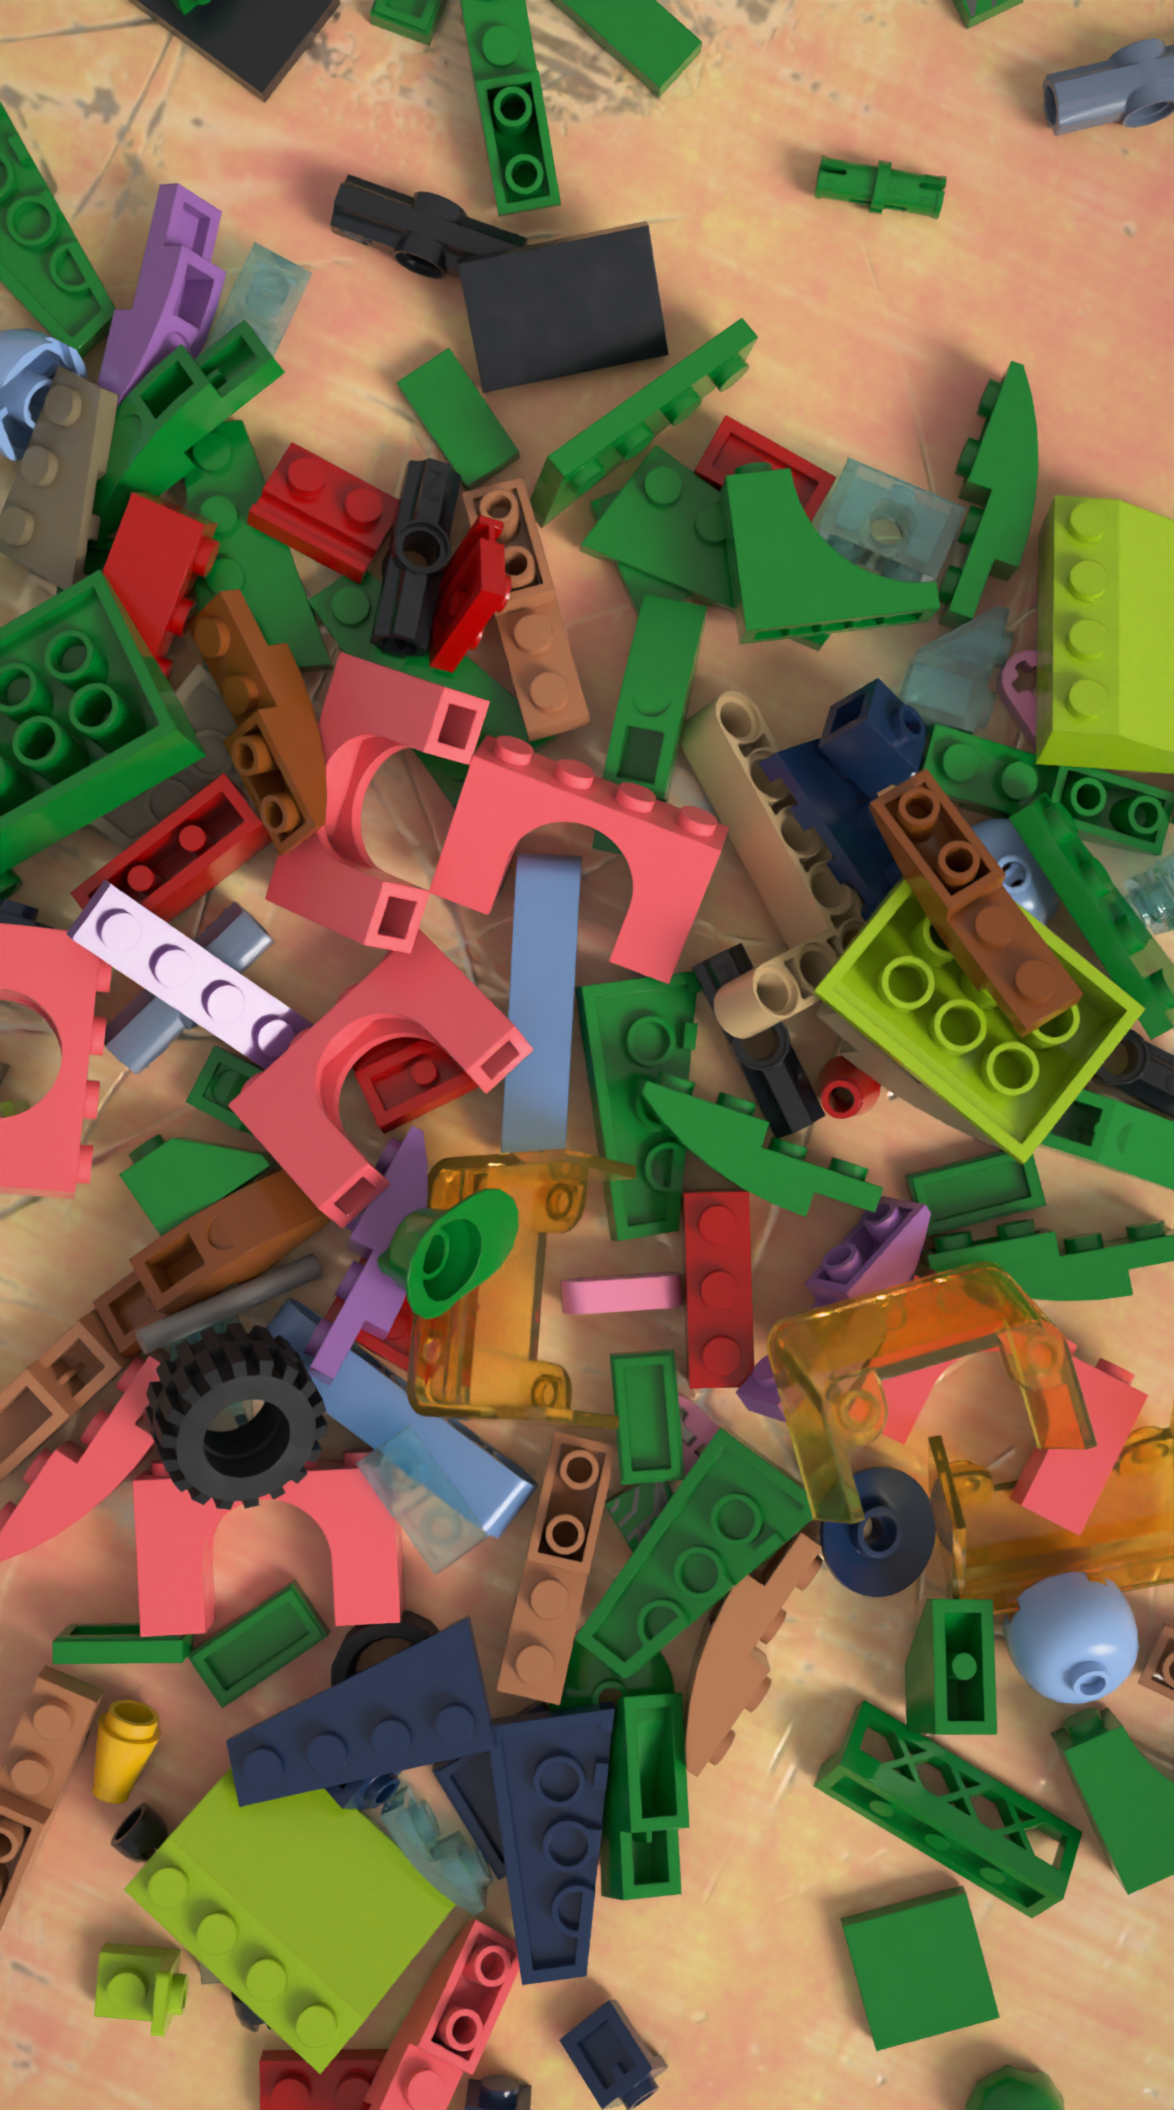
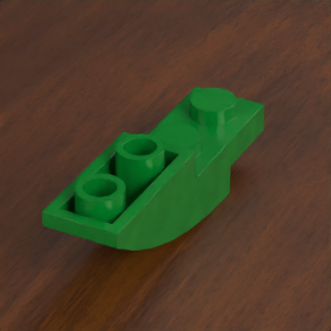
M460 0L467 49L498 217L561 206L526 1Z
M245 319L195 359L181 344L155 366L117 407L106 473L96 482L92 514L101 517L98 540L92 541L96 546L119 528L132 492H148L159 497L196 468L185 451L285 373Z
M1014 361L1010 362L1000 381L989 378L976 411V415L986 418L979 440L971 437L967 438L954 473L964 477L958 498L981 506V508L970 505L957 538V542L967 545L960 566L958 568L950 564L948 565L938 590L939 602L945 604L939 624L963 632L974 617L988 575L1007 582L1019 568L1032 521L1038 476L1037 424L1033 397L1024 365Z
M644 594L622 682L602 779L618 785L624 782L641 785L651 790L656 795L657 800L668 803L680 737L687 717L708 606ZM595 830L593 849L623 855L611 839L600 831Z
M937 723L927 725L928 732L921 756L922 764L916 774L927 768L948 798L959 802L958 807L994 818H1009L1025 803L1046 792L1053 803L1060 802L1069 811L1076 823L1078 837L1081 840L1153 856L1161 855L1174 806L1173 792L1097 768L1036 764L1035 754Z
M661 1071L658 1072L655 1083L638 1078L635 1091L652 1115L677 1142L702 1163L730 1182L776 1206L804 1217L807 1216L814 1192L874 1213L876 1212L883 1188L865 1181L869 1169L835 1157L831 1158L828 1168L807 1162L805 1158L808 1148L775 1137H771L768 1148L763 1147L762 1144L770 1122L753 1116L756 1107L755 1103L723 1092H719L716 1104L694 1097L692 1093L696 1083Z
M1024 1219L996 1225L997 1236L979 1240L972 1239L971 1231L954 1232L933 1237L935 1248L922 1250L920 1254L921 1264L957 1281L991 1292L1027 1299L1052 1301L1103 1300L1133 1295L1129 1275L1130 1269L1174 1261V1229H1166L1164 1220L1141 1222L1126 1226L1127 1237L1103 1241L1101 1232L1084 1233L1063 1238L1065 1249L1058 1250L1055 1231L1043 1227L1035 1229L1034 1219Z

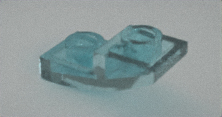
M254 242L205 350L245 319L274 357L307 287L312 272Z
M411 1425L404 1428L356 1463L390 1515L397 1519L433 1574L438 1575L490 1536Z
M409 1785L395 1791L384 1803L380 1817L406 1858L431 1885L456 1905L473 1915L485 1910L488 1893L487 1884L492 1882L493 1879L489 1865L478 1846L474 1845L468 1848L460 1830L436 1841L435 1838L440 1836L441 1832L429 1803L425 1799L417 1802Z

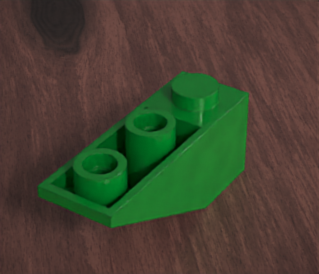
M1083 1089L1038 1146L1174 1191V1121Z

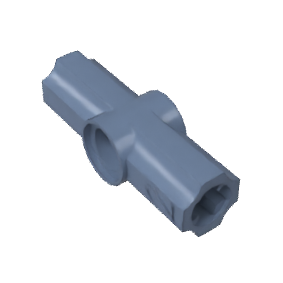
M1161 39L1141 40L1119 49L1107 61L1046 75L1043 82V108L1048 127H1051L1054 135L1057 136L1122 120V124L1125 127H1141L1168 117L1174 113V45L1165 46Z
M235 901L194 940V942L240 974H243L276 942L263 926ZM144 989L106 1026L104 1045L133 1073L140 1074L185 1029L188 1031L192 1030L199 1024L147 989Z

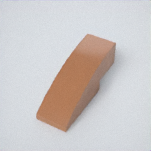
M96 1308L79 1319L37 1361L25 1368L0 1393V1483L79 1413L135 1359V1357L119 1353Z

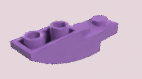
M179 183L160 184L132 309L114 310L98 384L119 395L117 407L155 366L181 344L194 359L198 357L206 342L218 307L227 272L212 264L211 259L222 211Z
M411 1126L403 1142L391 1137L375 1166L390 1182V1185L345 1226V1228L353 1231L346 1249L368 1261L363 1266L353 1260L335 1293L336 1296L345 1300L342 1309L334 1323L324 1318L320 1320L303 1352L314 1358L308 1370L309 1375L329 1386L333 1382L360 1330L362 1329L384 1341L406 1296L405 1290L397 1286L392 1278L380 1271L377 1259L390 1246L395 1230L404 1217L414 1210L427 1208L428 1172L424 1133L414 1126Z
M882 1196L876 1212L865 1210L861 1220L840 1244L826 1253L822 1259V1264L804 1283L816 1302L796 1319L794 1327L770 1354L763 1357L755 1365L753 1373L736 1391V1394L747 1410L790 1424L820 1388L840 1395L845 1393L883 1340L911 1283L924 1245L931 1216L925 1204Z

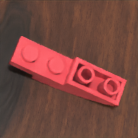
M163 1349L149 1355L147 1360L140 1356L135 1357L116 1385V1388L124 1394L112 1412L108 1413L101 1409L81 1436L80 1441L88 1446L86 1450L73 1441L68 1440L56 1448L54 1452L44 1448L39 1453L22 1479L31 1486L19 1504L15 1505L9 1501L0 1511V1562L27 1552L55 1537L77 1522L117 1489L147 1458L156 1446L146 1420L145 1408L151 1406L146 1396L150 1382L160 1381L156 1369L164 1358L174 1361L175 1357Z
M470 1919L431 1974L392 2041L363 2100L371 2105L369 2110H447L463 2072L473 2075L520 1969L516 1941L476 1919Z

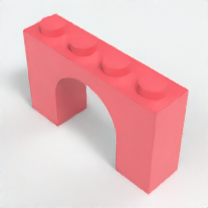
M340 652L318 722L326 766L327 807L325 825L290 854L282 856L278 854L265 900L360 944L411 954L430 891L382 871L371 860L365 849L361 833V810L364 796L373 775L381 764L391 755L402 749L414 748L428 754L470 765L490 701Z
M487 735L472 757L429 889L430 893L489 915L502 892L519 840L525 834L539 826L553 822H575L587 825L606 835L618 846L626 858L632 874L633 893L631 903L609 962L669 984L718 861L729 827L718 823L717 818L704 809L694 806L678 808L657 800L656 795L651 790L641 785L629 782L618 785L595 776V772L589 766L571 759L555 761L534 753L532 746L521 739L511 736H498L495 738Z
M0 923V1000L21 1004L41 1016L53 1030L62 1056L57 1079L45 1097L22 1113L0 1118V1193L75 1199L76 1183L90 1184L94 1145L80 1144L83 1119L96 1120L100 1081L87 1080L89 1056H103L107 1017L94 1016L96 991L107 993L110 991L112 966L72 940L66 934L68 930Z
M419 928L411 954L388 950L383 961L360 983L347 988L339 996L336 1005L312 1027L298 1033L291 1041L288 1049L265 1071L252 1076L244 1084L241 1093L228 1104L230 1109L316 1207L342 1229L390 1185V1182L348 1137L339 1114V1097L343 1082L351 1067L364 1053L382 1042L395 1038L414 1037L424 1039L442 1048L487 1094L533 1051V1048L516 1026Z
M927 1270L923 1279L913 1275L908 1290L889 1329L864 1369L853 1381L839 1411L904 1445L934 1384L951 1364L967 1355L984 1351H997L1010 1356L1030 1373L1038 1386L1043 1403V1425L1038 1441L1009 1499L1080 1536L1148 1395L1131 1386L1135 1377L1131 1372L1102 1358H1099L1096 1367H1093L1073 1357L1077 1345L1046 1329H1042L1037 1338L1015 1327L1020 1316L1007 1308L987 1299L984 1300L981 1308H978L958 1297L963 1288L961 1285L931 1270Z
M372 1447L344 1450L343 1459L319 1461L317 1459L316 1462L306 1461L304 1467L308 1474L298 1484L290 1480L283 1485L286 1493L274 1500L290 1503L305 1511L317 1522L326 1536L332 1559L335 1626L400 1623L405 1610L398 1467L386 1457H382ZM161 1459L151 1461V1470L143 1471L133 1480L140 1636L203 1634L207 1632L216 1619L213 1571V1542L215 1533L223 1516L243 1503L242 1501H235L231 1510L217 1509L213 1498H211L202 1505L191 1499L188 1489L181 1492L173 1484L169 1472H166ZM270 1494L259 1497V1500H273Z

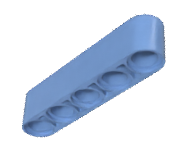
M518 852L508 1019L516 1026L533 1048V1051L505 1076L501 1164L565 1167L582 856Z
M288 1298L266 1328H268L273 1339L281 1335L290 1343L294 1352L299 1354L308 1371L314 1358L303 1352L322 1317L297 1300ZM355 1342L351 1346L330 1386L311 1376L324 1401L328 1415L474 1525L493 1537L500 1538L538 1487L537 1482L521 1467Z

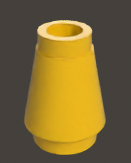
M117 1700L109 1705L108 1711L99 1717L93 1775L94 1782L91 1789L93 1795L99 1800L120 1804L129 1799L131 1790L134 1788L161 1736V1730L157 1725L159 1715L149 1705L135 1700Z

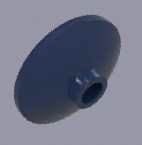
M880 1466L864 1468L844 1479L831 1494L827 1501L830 1505L822 1514L820 1544L825 1563L835 1579L855 1593L868 1597H886L896 1594L910 1586L920 1576L931 1557L935 1543L936 1522L930 1499L915 1479L893 1468ZM870 1518L872 1522V1531L870 1535L864 1539V1526L867 1520Z

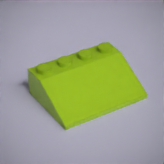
M1054 495L1038 534L1036 764L1174 774V520L1119 499Z
M902 876L812 993L1019 1164H1025L1141 1016L1145 1008L1015 902L1083 992L1077 1004L1022 1038L985 988L980 992L976 990L935 930L906 879Z
M231 1767L124 1889L128 1895L319 2074L324 2071L363 2024L459 1901L453 1893L361 1809H342L324 1788L239 1807Z

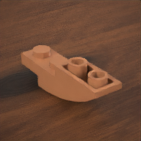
M523 476L463 492L462 497L470 528L479 515L502 521L504 525V530L496 542L504 544L505 573L511 576L512 584L505 608L500 613L495 612L494 617L529 742L591 725Z
M554 1432L496 1691L560 1705L587 1577L591 1569L615 1459L616 1445Z
M805 1527L771 1555L760 1573L754 1570L714 1604L706 1618L693 1657L684 1710L686 1769L697 1778L708 1762L716 1766L724 1758L735 1738L736 1733L731 1730L732 1726L744 1708L749 1712H753L762 1702L770 1688L772 1679L767 1677L771 1670L767 1656L755 1646L759 1640L764 1644H768L782 1626L787 1614L782 1609V1606L795 1587L803 1591L809 1586L823 1562V1559L818 1556L822 1546L817 1536Z
M47 1665L44 1666L37 1676L0 1768V1930L8 1918L51 1825L90 1734L88 1730L104 1694V1690Z

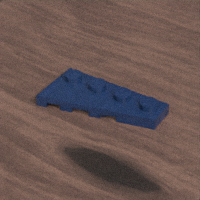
M821 738L776 752L759 762V766L770 782L781 777L797 801L789 810L805 832L814 827L831 851L832 858L826 864L839 884L844 883L849 888L859 892L865 901L860 915L866 922L903 876L869 809L870 802L879 797L876 793L868 797L819 750L818 746Z
M470 1615L423 1640L409 1645L394 1655L364 1670L358 1671L308 1699H304L231 1736L226 1743L239 1807L495 1750L497 1740Z
M614 1702L492 1719L497 1747L495 1750L489 1751L522 1985L587 1976L596 1876L615 1710Z

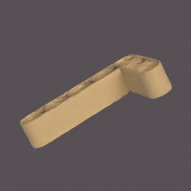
M726 691L685 721L680 744L722 825L729 827L727 834L789 950L724 984L715 995L714 1012L719 1024L733 1037L745 1039L774 1026L820 1001L812 993L865 924V920L860 915L863 903L856 890L849 888L844 883L840 885L826 863L832 858V853L814 827L804 832L789 810L797 801L781 777L770 782L759 766V762L781 751L759 709L745 694L737 691Z

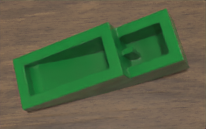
M682 1693L618 1697L611 1734L600 1843L601 1896L624 1901L682 1894L678 1829L690 1828Z

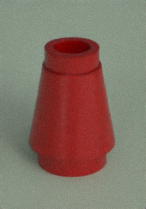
M842 1055L831 1059L824 1065L817 1081L818 1094L824 1110L830 1116L837 1119H846L866 1113L877 1102L881 1090V1085L858 1069ZM836 1087L849 1089L854 1098L850 1097L847 1101L842 1100L835 1094Z

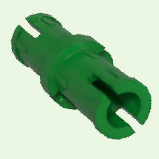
M822 155L814 198L869 206V213L881 215L883 209H889L938 219L945 194L943 189L946 187L947 177L891 168L892 162L878 160V165L876 166L829 158Z

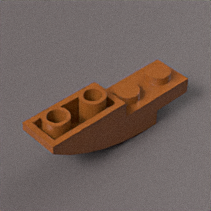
M240 589L220 591L187 626L224 699L225 705L238 727L223 742L261 817L263 825L267 829L279 855L282 856L290 854L325 825L327 783L321 736L304 680L288 644L267 645Z
M927 768L870 802V812L883 839L935 930L976 990L980 992L985 988L1022 1038L1080 1001L1083 992L1002 884L1006 876L1005 872Z
M282 1169L217 1201L159 1237L129 1259L134 1271L93 1301V1304L119 1353L135 1357L142 1351L135 1330L211 1298L232 1282L240 1285L257 1278L332 1220L316 1207L288 1173Z

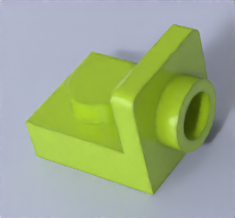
M105 1943L99 1953L94 2017L151 2021V2036L164 2037L173 2016L183 2015L187 2001L189 1976L188 1974L179 1973L181 1949Z

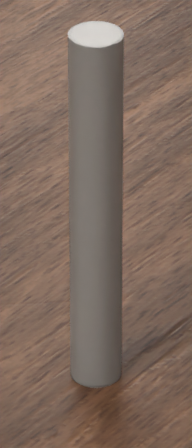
M313 1254L302 1257L135 1330L138 1343L142 1351L148 1354L322 1277L320 1264Z

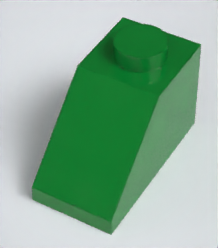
M158 1134L128 1155L134 1164L119 1175L160 1236H163L205 1208L242 1189L277 1165L278 1162L269 1152L188 1137H175L166 1142L162 1135Z
M927 1599L905 1663L907 1732L934 1735H997L993 1599Z

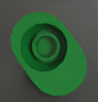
M484 1188L467 1196L450 1209L420 1208L404 1217L395 1230L390 1246L378 1257L377 1265L382 1273L392 1278L397 1286L406 1291L407 1301L415 1314L424 1319L439 1317L460 1298L486 1281L502 1266L513 1248L519 1229L518 1209L513 1197L501 1189Z

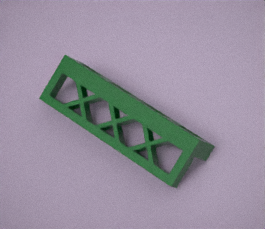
M863 1700L856 1706L841 1748L821 1765L813 1785L815 1788L1030 1918L1036 1917L1064 1899L1082 1831L920 1733L907 1732L905 1724L867 1701ZM867 1727L887 1739L895 1760L882 1763L859 1749ZM928 1763L940 1770L950 1793L938 1797L926 1790L915 1766ZM983 1796L993 1802L1005 1827L992 1830L982 1824L970 1799ZM1037 1829L1059 1842L1053 1865L1035 1856L1025 1833L1026 1831Z

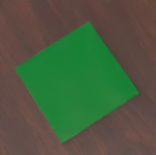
M963 1885L840 1918L876 2051L1000 2018L968 1897Z

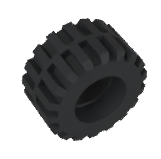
M242 1323L227 1324L226 1332L216 1334L214 1328L210 1327L199 1331L202 1337L200 1341L191 1345L185 1339L174 1348L178 1356L174 1361L166 1358L161 1361L156 1369L160 1381L150 1382L146 1396L151 1406L145 1408L146 1420L165 1470L169 1472L173 1484L181 1492L188 1489L191 1499L202 1505L213 1498L217 1509L231 1510L235 1501H242L245 1509L259 1506V1497L270 1494L274 1500L285 1494L283 1485L290 1480L298 1484L308 1474L304 1467L306 1461H317L322 1451L317 1439L326 1437L327 1422L322 1415L326 1412V1408L299 1354L294 1352L290 1343L281 1335L273 1339L268 1328L255 1325L250 1333H246ZM244 1400L265 1401L257 1415L243 1426L229 1431L207 1430L214 1417L226 1407Z

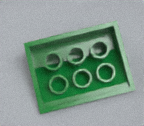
M100 569L0 627V874L206 756L181 702L106 575Z

